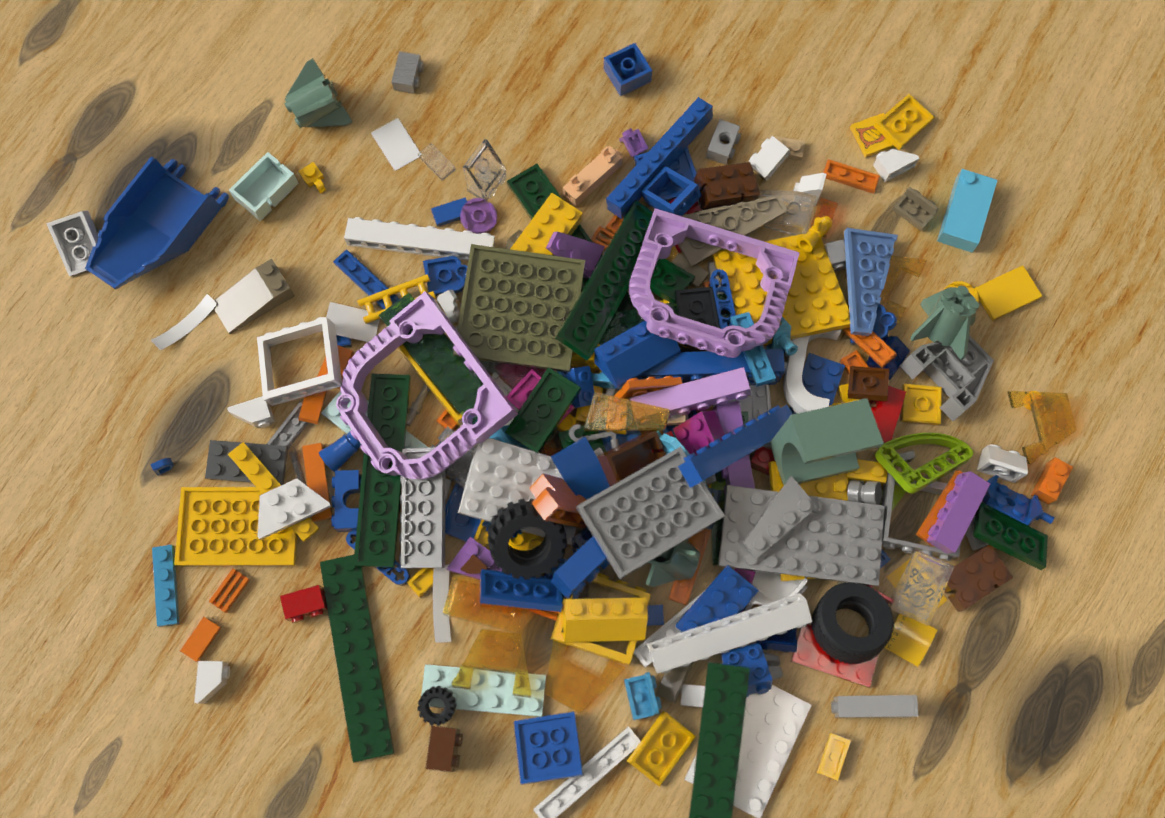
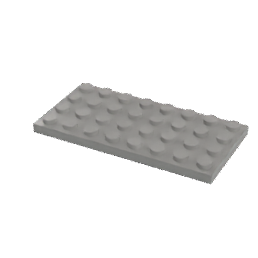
M726 486L723 512L725 516L722 523L718 566L726 567L729 565L732 568L879 586L885 506L809 496L817 508L755 559L745 547L743 541L760 520L768 506L773 502L778 492Z

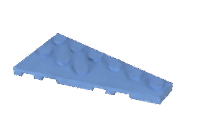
M846 228L844 230L850 330L853 335L869 336L872 334L877 316V306L881 301V291L884 289L890 267L889 261L891 255H893V246L898 235Z

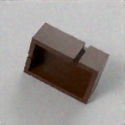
M751 162L701 168L694 178V183L698 184L701 193L699 200L702 210L750 202L758 199L760 196Z
M657 431L643 433L597 457L611 487L662 458L666 453L665 451H652L653 449L663 448Z
M988 544L937 576L935 580L944 593L953 589L956 591V593L951 594L948 598L955 609L960 612L1014 577L992 546Z

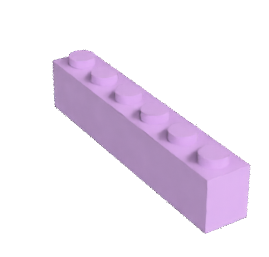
M742 367L631 397L630 402L637 425L646 426L655 420H668L673 415L679 414L683 416L689 414L692 410L698 409L702 411L708 409L711 405H724L734 399L743 400L748 395H751L745 369Z

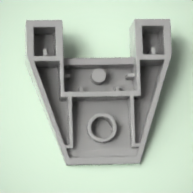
M969 335L967 355L963 360H960L951 346H943L942 342L936 341L920 346L906 358L900 367L912 380L924 371L939 387H942V390L948 395L949 399L940 409L954 421L976 402L994 360Z

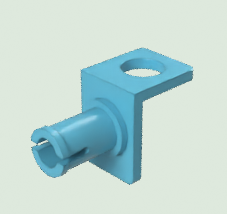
M782 317V324L773 336L772 349L783 348L791 356L797 352L798 347L790 340L791 326Z

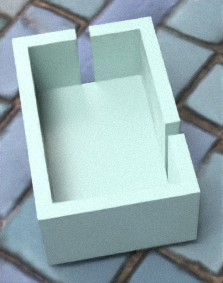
M267 152L229 191L234 200L261 221L272 211L271 206L276 207L299 183L293 172L283 164H280L275 157Z

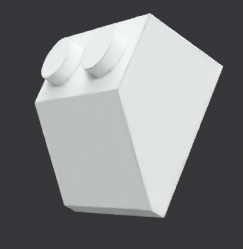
M987 445L982 449L977 471L991 476L997 475L1000 479L1015 483L1028 474L1026 457L1021 456L1019 452L1005 451L997 445Z

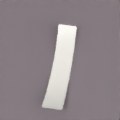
M207 294L188 316L165 333L151 339V341L159 350L170 346L201 323L217 303Z
M445 565V568H434L433 621L436 643L451 642L449 571L446 570L449 565Z

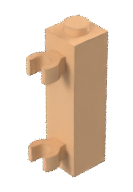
M606 146L601 151V154L577 175L575 174L563 187V196L575 207L579 205L622 166V154L617 149Z

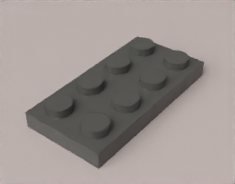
M210 440L205 479L252 483L228 455L242 442ZM245 443L281 485H284L288 447Z

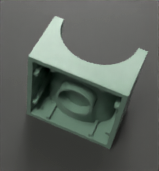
M866 398L790 415L769 444L784 486L790 476L800 484L856 471L859 469L856 452L881 447L884 443Z

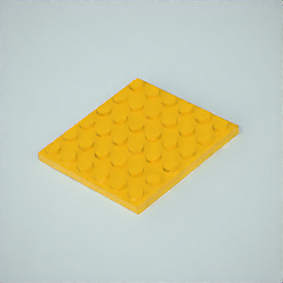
M804 234L764 241L800 252L782 315L791 326L790 340L850 327L849 309L822 239L817 241L811 252H804L797 245V239ZM727 249L712 255L716 270L721 269L728 275L735 314L739 315L749 312L753 323H757L761 318L767 292L760 286L763 273L756 265L757 259ZM773 337L764 345L772 344Z

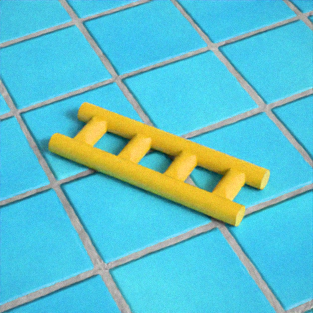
M428 274L357 300L359 307L366 306L368 315L363 317L365 324L402 311L416 299H410L408 293L410 288L418 286L421 294L423 292L428 293L425 285L426 282L430 281ZM434 291L428 293L434 299L436 298ZM401 293L403 302L393 306L390 296ZM383 299L386 309L375 312L372 303Z

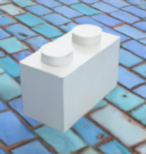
M773 136L770 139L767 138L762 143V149L758 154L754 153L749 159L753 171L766 181L790 154V150Z

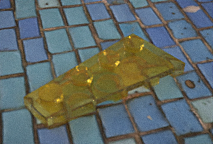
M595 392L584 430H665L670 410Z

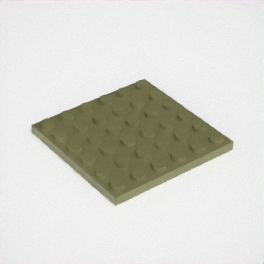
M471 244L457 331L479 360L547 369L549 367L555 371L570 372L572 350L555 338L581 294L585 260ZM454 350L453 356L464 358L463 355L459 356Z

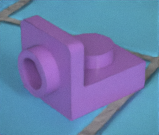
M630 128L622 133L623 137L619 138L620 142H624L631 157L648 149L639 129L632 130Z

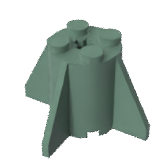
M313 58L308 60L285 98L286 102L284 103L290 113L293 112L296 116L295 122L299 128L342 126L352 122L341 100L338 102L336 99L338 94L334 89L333 81H329L328 78L325 79V75Z
M950 287L922 300L920 305L928 315V318L912 334L910 339L914 341L928 337L933 342H942L943 346H951L960 360H963L967 355L970 326L976 320V311L979 303L966 287Z
M686 539L648 562L652 566L646 585L655 587L675 580L691 579L698 567L700 552Z

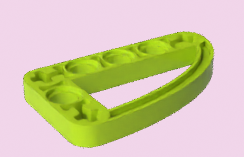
M928 432L905 435L890 440L879 447L875 453L878 462L906 492L912 494L917 493L964 465L973 456L971 447L962 440L942 433ZM920 444H935L951 448L916 470H913L895 451ZM947 458L952 459L955 464L949 463ZM934 465L939 466L942 471L936 470ZM894 466L901 467L903 472L897 471ZM921 473L927 474L929 479L924 478Z

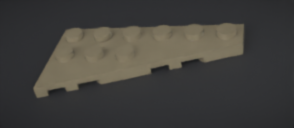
M774 195L750 202H741L731 206L726 205L688 215L684 214L682 217L747 236L785 214L788 210L780 196ZM685 237L683 243L677 244L691 267L724 249Z

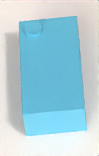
M961 169L954 182L937 242L971 253L975 250L983 232L997 184L996 179Z

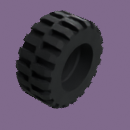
M530 498L529 501L518 499V503L514 504L512 501L507 504V508L501 507L498 510V516H493L491 519L492 525L488 527V544L491 557L494 559L495 565L500 569L502 568V572L506 575L511 573L512 578L519 579L524 577V580H530V577L533 576L536 579L542 577L541 574L552 572V567H557L561 563L559 558H564L566 553L567 535L563 524L545 521L533 506L532 502L535 499ZM526 527H535L546 533L541 544L531 550H517L508 544L515 532Z

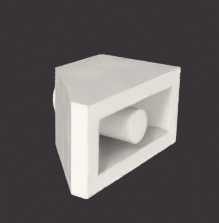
M891 149L887 152L882 151L879 153L873 166L883 181L887 182L915 167L919 156Z
M819 173L802 176L800 182H796L793 193L796 194L795 201L816 206L823 189L826 174Z
M263 396L227 408L233 417L256 428H265L270 423L275 422L271 406L263 400Z
M198 661L194 703L205 704L226 684L227 679L230 677V667L227 662Z

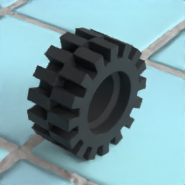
M433 686L422 694L418 701L419 706L417 709L420 712V718L423 717L425 723L429 722L431 726L434 724L440 726L452 718L456 709V698L452 696L453 693L447 690L448 688ZM434 698L441 699L445 704L444 711L441 713L432 712L429 707L430 701Z

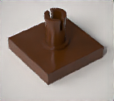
M850 366L847 399L861 400L867 398L869 404L874 400L887 401L889 369Z

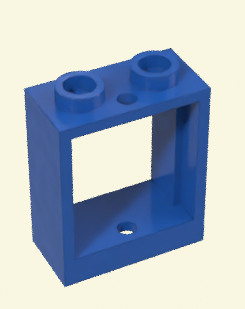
M667 166L658 172L641 190L644 201L655 209L678 216H683L701 197L698 184ZM669 181L685 189L671 204L656 195Z

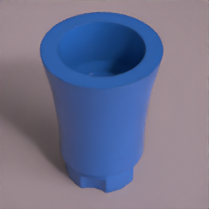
M349 431L337 441L319 451V455L325 464L335 472L352 455L359 451L362 444Z

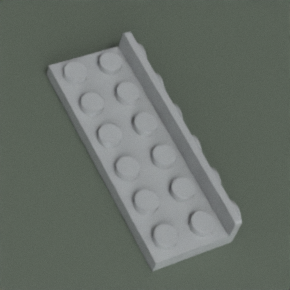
M436 447L402 449V453L408 459H418ZM446 470L434 477L420 480L400 476L402 493L400 495L402 513L400 514L401 533L399 541L401 543V553L399 555V562L401 568H445Z

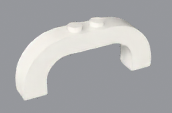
M841 329L792 339V342L798 347L797 352L790 356L785 351V356L788 359L787 362H784L783 390L789 406L797 414L829 407L830 399L814 396L805 389L802 383V373L807 344L816 338L837 340Z

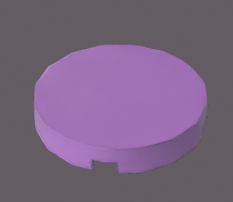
M473 198L462 207L460 213L461 223L467 231L475 234L488 233L495 226L497 211L494 205L486 201V199Z

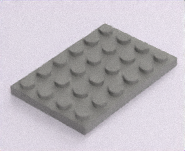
M681 447L576 507L619 579L725 516L703 481L691 488L689 487L678 468L679 465L685 462L683 458L687 457Z

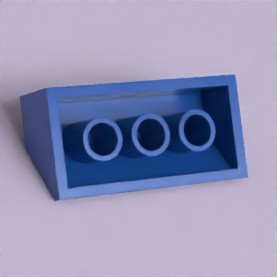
M643 321L595 348L594 363L618 389L627 380L639 377L680 353L677 341L649 332L646 327L647 322Z

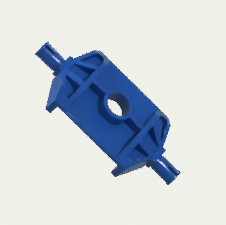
M997 475L987 480L990 486L982 499L983 503L1028 526L1039 519L1049 524L1053 522L1054 516L1043 512L1037 495L1029 499L1025 495L997 483L999 477Z

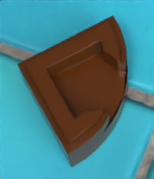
M473 554L460 569L468 574H479L481 569L487 570L489 567L476 554Z

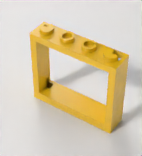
M600 573L592 581L638 598L647 597L648 606L651 594L646 593L647 590L645 588L635 586L634 589L628 587L627 582L621 580L614 582L608 580L609 576ZM562 605L551 640L625 665H630L637 641H629L625 654L591 642H564L563 633H561L563 628Z

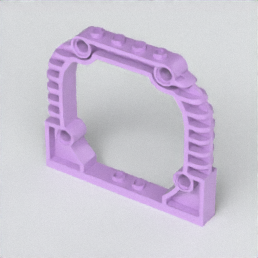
M654 209L629 282L631 302L638 310L639 315L647 322L646 327L649 332L682 344L697 347L701 350L734 358L739 356L741 351L752 350L756 346L764 345L776 334L782 319L800 252ZM685 237L756 258V265L763 273L760 286L767 292L761 318L747 329L734 325L720 329L675 315L669 305L656 301L650 290V281L658 260L666 259L670 255L672 246L683 243Z
M423 292L389 320L391 324L388 327L384 328L378 335H375L371 341L367 342L360 350L358 349L355 355L349 359L348 365L343 371L342 385H340L342 395L336 401L337 409L341 413V420L352 429L350 433L356 440L360 441L362 451L371 457V464L376 470L391 476L401 475L409 479L418 480L431 478L445 471L446 468L455 463L456 460L471 450L477 443L486 441L519 414L434 298L427 292ZM413 328V332L408 335L409 330ZM446 332L455 344L453 347L455 352L459 356L463 355L466 359L464 364L470 371L474 370L483 385L477 390L474 408L465 411L462 416L463 425L428 454L418 459H408L402 452L389 448L366 416L368 402L361 392L362 386L370 371L404 342L417 343L424 334L442 335ZM351 401V406L347 408L348 403ZM478 416L477 422L472 425L473 418ZM390 461H393V465H392V467L389 469V468H388V465H389Z

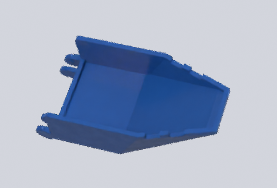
M150 157L105 214L103 219L105 221L102 230H99L97 235L99 237L96 246L92 248L85 269L114 289L120 288L188 252L220 209L226 205L229 198L228 194L223 193L215 200L220 194V189L215 187L210 193L203 195L179 179L186 172L184 165H180L175 170L178 163L175 159L170 160L163 167L157 159Z

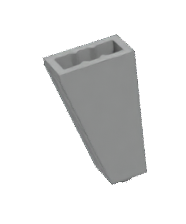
M917 695L836 696L834 701H831V711L835 713V718L918 717Z

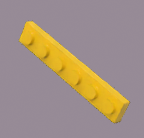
M244 442L228 454L262 494L281 486ZM310 518L290 526L303 542L320 530Z

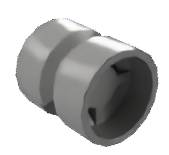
M851 480L847 490L848 501L880 505L882 499L881 483L879 481H867L864 483L863 481Z

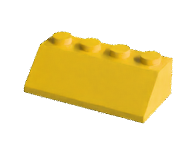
M647 597L565 599L562 601L564 642L645 640L648 620Z

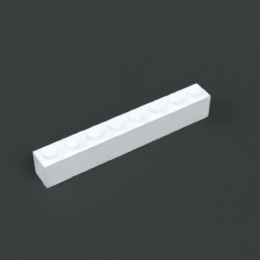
M360 217L348 218L344 236L347 246L435 257L455 256L459 260H469L471 244L495 247L496 244L495 236L489 233L459 232L450 228L442 230L433 226L419 227L416 224L401 225L398 222L385 223L377 219L369 221Z
M801 593L648 643L647 646L657 674L667 673L673 668L685 667L690 665L691 662L706 660L712 655L724 654L729 652L730 649L745 647L751 642L763 641L769 636L784 634L787 630L793 628H802L806 624L811 623L812 619L807 600Z

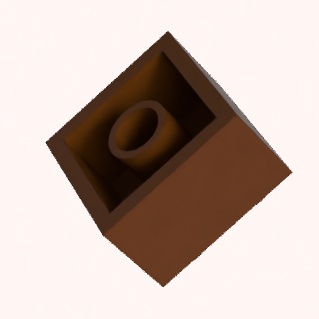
M431 726L425 769L455 772V768H459L460 755H457L458 746H462L463 734H460V729Z

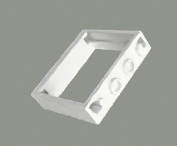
M319 317L311 322H302L297 326L286 327L280 331L264 334V336L257 337L263 400L270 405H278L342 385L335 324L327 317ZM323 331L328 374L274 389L270 346Z

